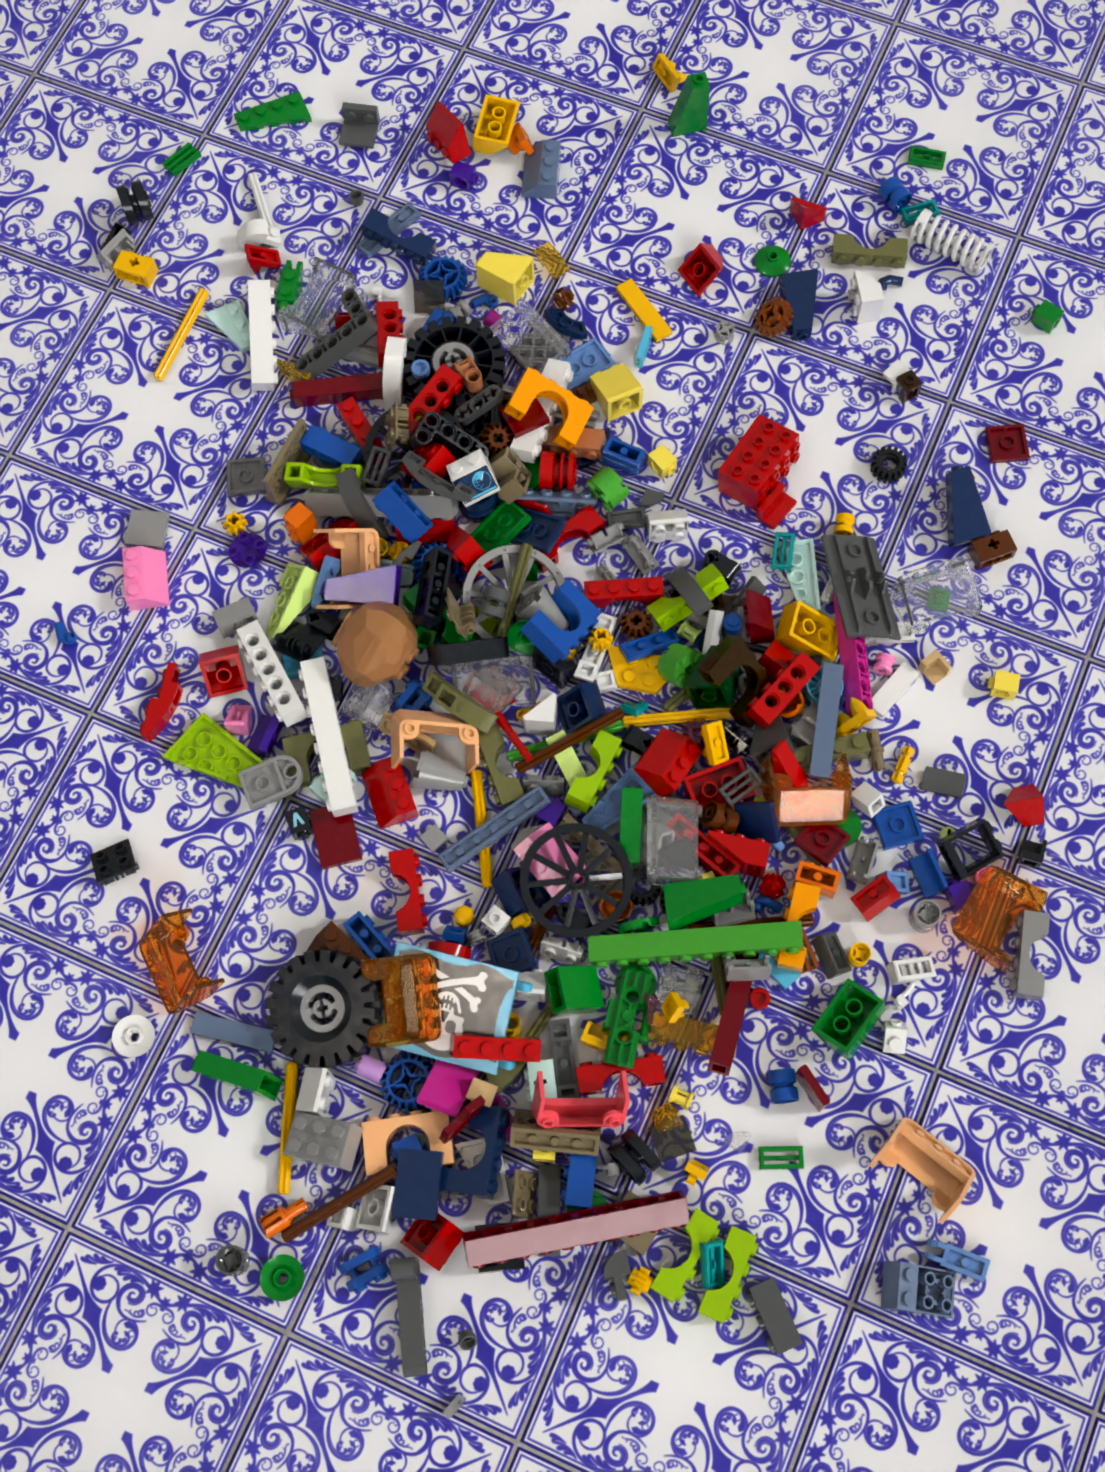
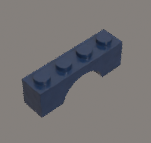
M371 208L361 224L362 234L365 238L380 243L384 248L394 250L400 256L410 258L418 265L425 266V261H429L436 250V240L421 232L409 238L395 235L388 226V216L374 208Z

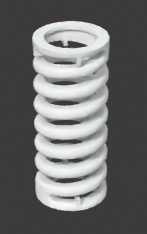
M925 208L915 221L909 239L914 240L917 238L918 244L925 243L928 249L934 247L935 253L942 252L945 258L951 256L953 262L960 260L962 267L968 265L970 271L975 272L977 275L980 274L989 261L995 244L989 242L988 245L984 244V252L975 262L985 239L983 237L979 238L973 251L967 257L968 251L976 238V234L971 233L964 247L958 253L959 247L967 234V229L963 228L955 243L949 249L951 241L959 228L958 224L952 226L947 238L941 244L943 235L950 225V220H945L938 234L932 240L933 234L941 221V216L937 215L934 219L932 217L933 212ZM929 221L932 222L929 230L923 236L927 224L929 223Z

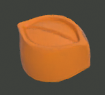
M611 891L607 894L619 902L622 892ZM602 899L599 912L607 918L615 907ZM631 899L624 913L616 922L622 921L629 916L634 907Z

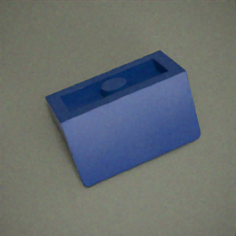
M931 848L927 849L924 854L908 860V864L924 899L943 893L946 890L948 884Z

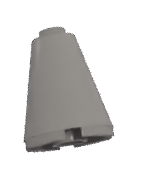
M542 584L541 587L537 585L522 598L525 600L522 606L518 604L515 609V614L523 620H529L540 609L557 627L569 631L568 621Z
M422 748L411 788L461 791L462 788H466L469 777L465 776L466 771Z

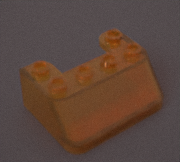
M429 953L361 960V971L364 978L370 981L381 980L385 1015V1023L375 1024L369 1028L367 1033L368 1048H387L437 1040L441 1035L442 1028L434 957Z

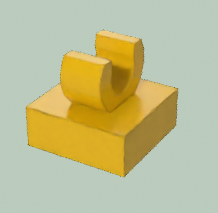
M670 992L660 1008L668 1023H676L679 1018L684 1017V1009H689L690 1006L686 1000L680 999L677 992Z
M690 1157L684 1169L690 1173L686 1182L694 1186L697 1178L705 1179L710 1168Z

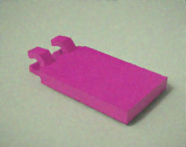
M436 1060L417 1097V1103L456 1118L466 1102V1095L473 1078H477L480 1071Z

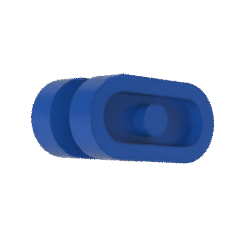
M418 678L410 679L405 686V691L395 698L393 705H395L394 710L426 711L433 702V697L422 689L424 686L423 681ZM419 695V698L415 701L413 705H411Z
M379 1246L368 1249L338 1267L342 1276L349 1274L351 1278L346 1283L349 1292L354 1291L355 1294H358L367 1289L366 1284L375 1280L378 1283L388 1277L387 1272L390 1269L387 1263L379 1264L377 1257L382 1255ZM369 1262L371 1269L359 1275L357 1268Z

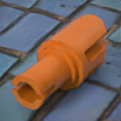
M301 1197L288 1207L279 1206L258 1220L266 1237L269 1239L292 1225V1219L306 1210L308 1211L309 1208L303 1197Z

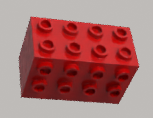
M759 414L719 468V492L757 511L759 505L765 502L780 480L788 475L790 466L798 461L800 457L799 434Z

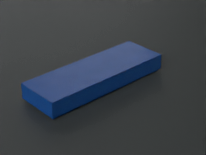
M672 627L665 632H656L619 644V650L627 663L669 650L667 647L671 644H681V639Z

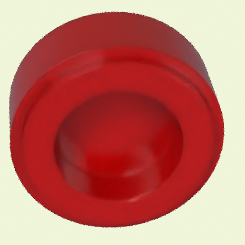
M760 987L753 989L748 998L750 1006L756 1010L765 1009L770 1002L769 992Z

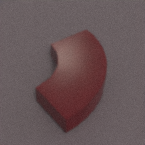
M481 1095L466 1105L461 1113L443 1129L439 1137L443 1144L453 1139L465 1128L472 1117L474 1118L485 1104V1099Z

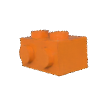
M300 501L293 508H289L283 516L286 524L284 527L289 532L288 536L293 542L296 543L298 541L303 545L316 534L313 532V529H318L314 514Z
M800 860L792 886L795 887L796 882L821 887L820 895L833 899L841 873L829 867L824 868L817 866L813 862Z

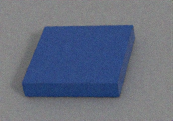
M911 800L884 807L873 817L884 851L924 840V835Z

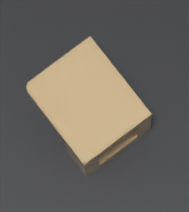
M936 649L921 660L918 669L932 685H935L949 675L952 667Z
M474 1077L466 1095V1100L472 1102L481 1095L485 1099L484 1106L491 1107L496 1093L498 1094L499 1087Z

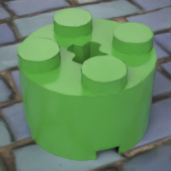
M606 465L586 482L590 489L588 492L595 494V500L599 498L602 501L601 505L608 512L630 495L627 485L625 487L622 486L621 477L612 468L606 467Z
M674 643L668 646L669 650L660 656L658 672L659 675H662L664 681L685 689V681L704 655L697 650Z

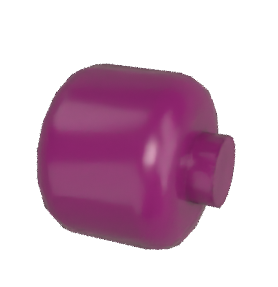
M490 310L483 320V325H487L491 330L495 331L503 325L501 322L503 317L495 310Z

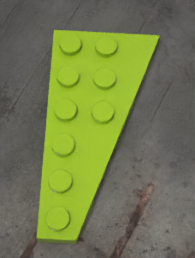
M202 713L162 756L167 761L241 788L242 785L238 772L264 762L205 713Z

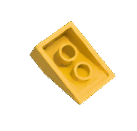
M799 600L783 607L775 640L791 650L803 651L811 656H814V654L819 655L824 660L834 662L839 648L836 622Z

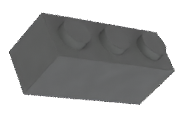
M774 1277L748 1288L747 1300L751 1308L755 1307L758 1316L755 1318L760 1329H765L768 1335L765 1341L770 1352L775 1351V1354L779 1355L803 1344Z

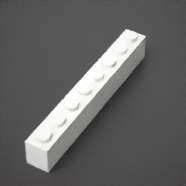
M324 656L301 661V669L298 670L300 681H304L305 687L302 688L304 699H308L309 703L306 706L308 718L312 717L313 724H310L312 736H316L317 740L313 744L316 755H320L321 759L317 763L320 774L324 773L325 780L321 782L324 793L328 792L329 799L326 800L328 812L332 811L334 817L359 812Z

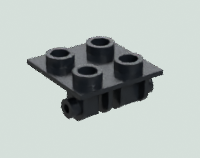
M295 622L286 633L281 632L275 635L274 639L277 641V644L273 647V650L299 662L309 660L328 635Z
M722 720L725 738L727 739L726 743L728 744L735 737L730 748H733L739 756L746 757L750 752L748 748L751 747L752 739L745 733H739L737 731L738 727L732 721Z
M129 839L90 855L95 877L100 886H107L114 882L115 879L118 881L119 874L122 878H125L124 872L128 876L137 873L136 870L140 869L138 863L135 862Z

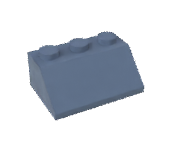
M542 140L533 146L534 153L528 155L527 152L525 153L521 197L557 199L561 141Z

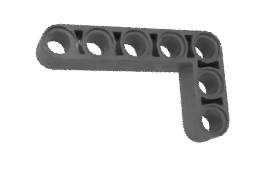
M349 288L341 295V300L351 320L296 361L295 369L306 380L317 378L376 333L378 325L365 301L354 289Z
M415 1257L391 1259V1279L396 1282L403 1376L404 1378L426 1376L427 1357L419 1260Z

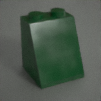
M717 645L710 646L684 683V688L694 708H732L734 705L740 666L734 669L720 686L708 684L697 670Z

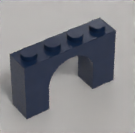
M483 1106L474 1118L472 1117L465 1128L482 1132L486 1143L484 1156L476 1166L470 1169L460 1170L442 1167L441 1192L493 1200L494 1194H496L498 1189V1172L502 1167V1149L506 1146V1128L510 1124L508 1110L499 1106ZM451 1116L449 1123H451L455 1119V1117Z

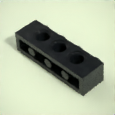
M437 546L433 547L423 557L412 621L413 624L427 630H431L442 621L453 554Z

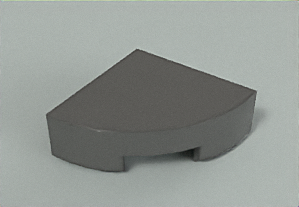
M646 488L640 507L650 508L660 503L665 493Z

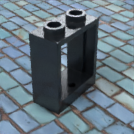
M976 819L935 842L954 879L963 880L1004 856L1002 852L1003 847L1000 841L995 839L992 833L993 827L989 821ZM977 828L989 854L964 867L952 841Z

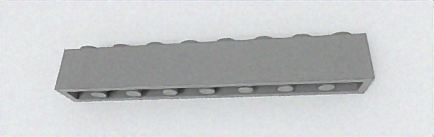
M309 487L303 493L305 506L313 512L315 518L332 516V518L350 516L352 518L338 487ZM360 488L376 518L386 517L383 512L375 507V503L372 501L385 488ZM402 488L429 520L434 518H441L445 521L451 520L459 512L458 501L443 497L430 489Z

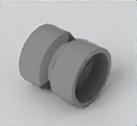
M921 900L910 914V925L917 932H930L941 919V907L933 900Z

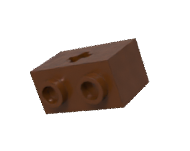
M1008 529L994 531L984 538L977 537L972 540L968 549L977 570L1011 559L1017 551V547Z

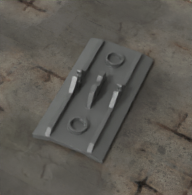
M822 535L821 541L846 638L879 637L900 640L901 636L887 588L888 580H885L886 573H883L875 539L867 536Z

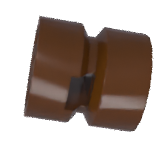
M714 800L707 802L700 813L702 825L710 829L723 830L725 834L730 835L737 829L740 820L737 811L725 807Z

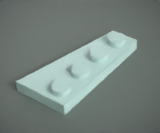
M813 538L795 540L791 572L784 570L795 600H799L821 613ZM787 541L785 565H787L790 541ZM779 542L778 547L779 559L781 557L782 542Z

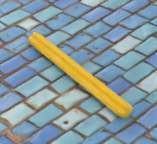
M200 288L153 374L156 380L163 381L209 296L206 289Z
M706 708L640 714L637 717L628 715L624 716L622 721L624 728H628L630 724L640 727L730 719L733 716L729 712L731 708Z
M481 770L471 772L476 828L487 821ZM488 846L479 853L483 888L493 887L491 884L493 876L490 847Z
M288 1062L285 1072L277 1192L279 1194H289L292 1158L283 1155L296 1108L298 1064L295 1062Z

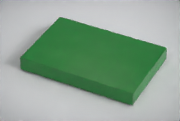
M503 500L470 535L487 553L495 548L508 545L532 518L514 502L508 505Z

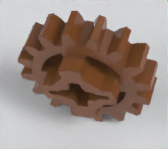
M774 296L772 301L766 299V304L761 303L760 306L762 308L756 309L758 315L754 316V319L757 321L754 323V326L765 337L771 336L774 338L775 334L781 336V331H787L786 326L792 324L789 319L794 318L791 314L794 310L790 307V303L782 297L777 299Z

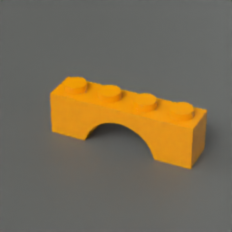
M796 882L795 888L790 887L788 899L792 900L790 908L786 907L783 919L787 920V922L798 921L802 916L816 912L821 887ZM804 947V951H799L800 953L796 955L779 952L778 955L774 956V960L778 961L777 967L802 973L807 948Z

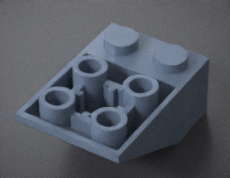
M884 1261L881 1308L953 1319L956 1272L902 1261Z

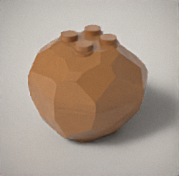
M373 601L353 608L345 617L331 643L337 647L336 652L342 673L359 687L375 686L391 679L400 681L403 676L405 677L411 667L408 664L415 660L420 652L417 645V629L415 624L412 623L411 615L397 605L381 601Z

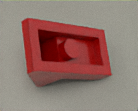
M250 244L244 245L247 261L255 274L259 272L262 266L273 269L281 267L278 250Z

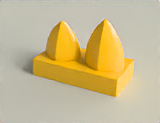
M659 53L652 69L669 92H673L678 84L686 80L688 75L677 72L675 69L676 63L668 60L664 53Z
M851 697L850 709L852 718L846 713L838 711L836 737L852 735L875 719L877 714L874 709H868L860 700Z
M722 720L701 725L700 735L704 738L705 748L701 754L709 761V765H717L730 760Z

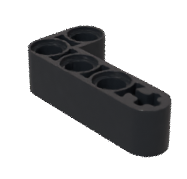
M433 411L427 412L418 420L409 437V443L414 449L423 448L433 439L460 458L480 448L487 458L489 456V450L484 444ZM426 419L431 421L432 426L427 424ZM443 430L448 433V437L443 434ZM417 435L423 438V442L418 440ZM459 440L463 442L464 448L460 446Z
M508 637L427 644L429 665H450L510 657Z

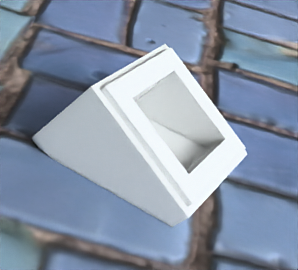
M347 1206L329 1217L326 1225L346 1231H353L358 1210Z

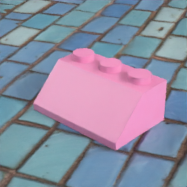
M144 546L122 548L125 602L130 610L170 606L166 552Z
M550 822L546 823L525 838L513 851L523 860L532 843L539 836L554 827ZM554 838L548 840L537 851L539 855L569 870ZM562 838L575 867H577V854ZM534 859L532 860L529 870L538 881L565 878L562 874ZM574 874L572 878L573 883L581 877L579 874ZM566 884L545 886L544 888L551 897H554Z

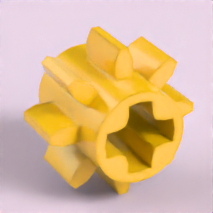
M233 511L231 514L225 515L227 522H223V526L227 528L226 531L229 535L233 533L238 536L240 532L245 531L244 526H247L248 522L244 519L243 513L237 514Z
M401 541L395 542L392 547H389L387 556H390V560L394 561L409 545ZM405 557L403 563L406 564L411 559Z
M599 627L595 631L591 630L588 644H593L592 650L601 653L606 648L610 650L613 636H609V629L606 630Z
M641 1266L640 1270L633 1268L626 1283L632 1286L630 1291L638 1296L641 1291L647 1294L654 1280L653 1277L649 1276L651 1271Z

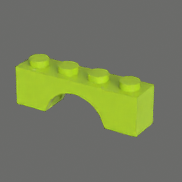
M286 462L284 481L290 488L338 487L336 474L353 467L361 482L364 469L361 465L342 464L338 468L324 469L302 462ZM361 482L359 487L365 488V484Z
M712 563L696 573L695 581L710 601L729 589L723 575ZM662 596L646 607L653 620L663 632L693 613L681 596L675 598Z
M603 730L599 731L589 754L596 762L597 771L588 777H575L567 792L564 803L587 813L590 807L594 808L598 800L596 794L598 790L602 792L607 782L604 779L606 774L611 775L615 764L612 762L614 758L619 759L623 748L620 747L622 739Z
M696 1208L690 1218V1224H687L684 1228L691 1242L689 1258L679 1267H662L650 1289L671 1303L675 1299L680 1301L686 1291L683 1288L684 1283L687 1279L691 1281L698 1270L694 1266L698 1259L701 1260L700 1243H708L709 1240L715 1241L720 1232V1229L717 1228L719 1222Z
M731 1226L724 1243V1251L728 1254L732 1263L730 1280L720 1289L706 1290L697 1313L721 1324H724L725 1320H730L734 1308L730 1307L733 1298L738 1299L742 1290V1286L739 1285L742 1277L746 1278L751 1266L747 1264L750 1255L755 1256L759 1243L755 1242L757 1236Z

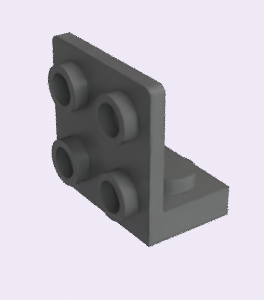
M343 102L344 122L339 145L373 149L380 123L378 106Z

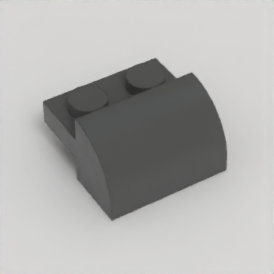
M626 1250L613 1254L604 1267V1281L613 1279V1283H610L612 1298L617 1297L618 1302L627 1300L623 1277L631 1275Z

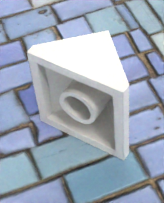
M552 693L522 717L526 734L548 736L555 734L558 709L557 695L555 693Z
M381 1185L361 1198L355 1228L389 1234L392 1221L394 1186Z

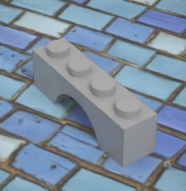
M1024 910L1016 918L1015 927L1018 928V936H1015L1014 949H1017L1016 957L1014 956L1012 960V969L1015 970V975L1011 978L1010 990H1013V997L1039 1001L1044 996L1045 975L1034 968L1029 953L1032 943L1044 939L1049 934V913Z

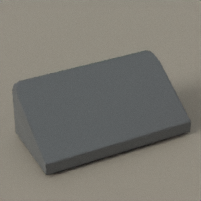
M926 766L923 773L921 790L962 798L967 775Z
M836 932L822 934L812 940L827 979L852 971Z

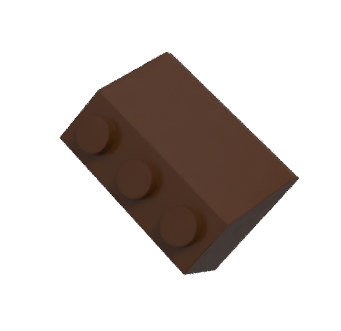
M332 921L315 936L307 951L320 949L343 951L348 953L349 956H356L362 960V965L369 967L373 973L378 970L376 965Z

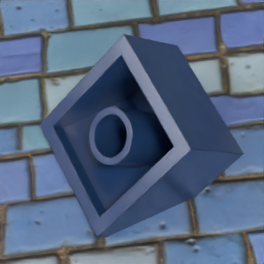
M580 682L557 698V711L566 734L572 733L607 714L597 683Z
M520 867L505 869L491 881L506 913L511 918L528 913L520 894ZM529 870L528 882L538 881ZM544 887L529 888L530 895L537 908L546 904L551 899Z

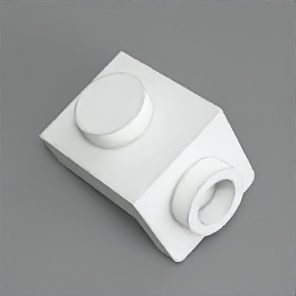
M899 1019L884 1020L883 1052L905 1054L908 1032L906 1023Z

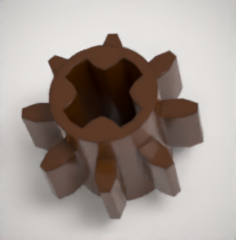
M561 287L552 294L554 297L552 304L555 309L560 307V309L565 311L574 304L572 301L574 294L570 288L566 290L564 287Z

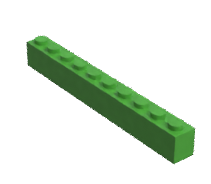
M801 921L588 936L589 962L592 966H596V968H607V965L616 964L617 967H626L628 963L649 965V962L658 961L659 964L671 963V960L691 962L695 958H700L701 961L713 960V957L725 959L726 956H731V959H734L737 955H743L744 958L756 957V954L776 956L779 952L796 955L800 953L799 951H804Z

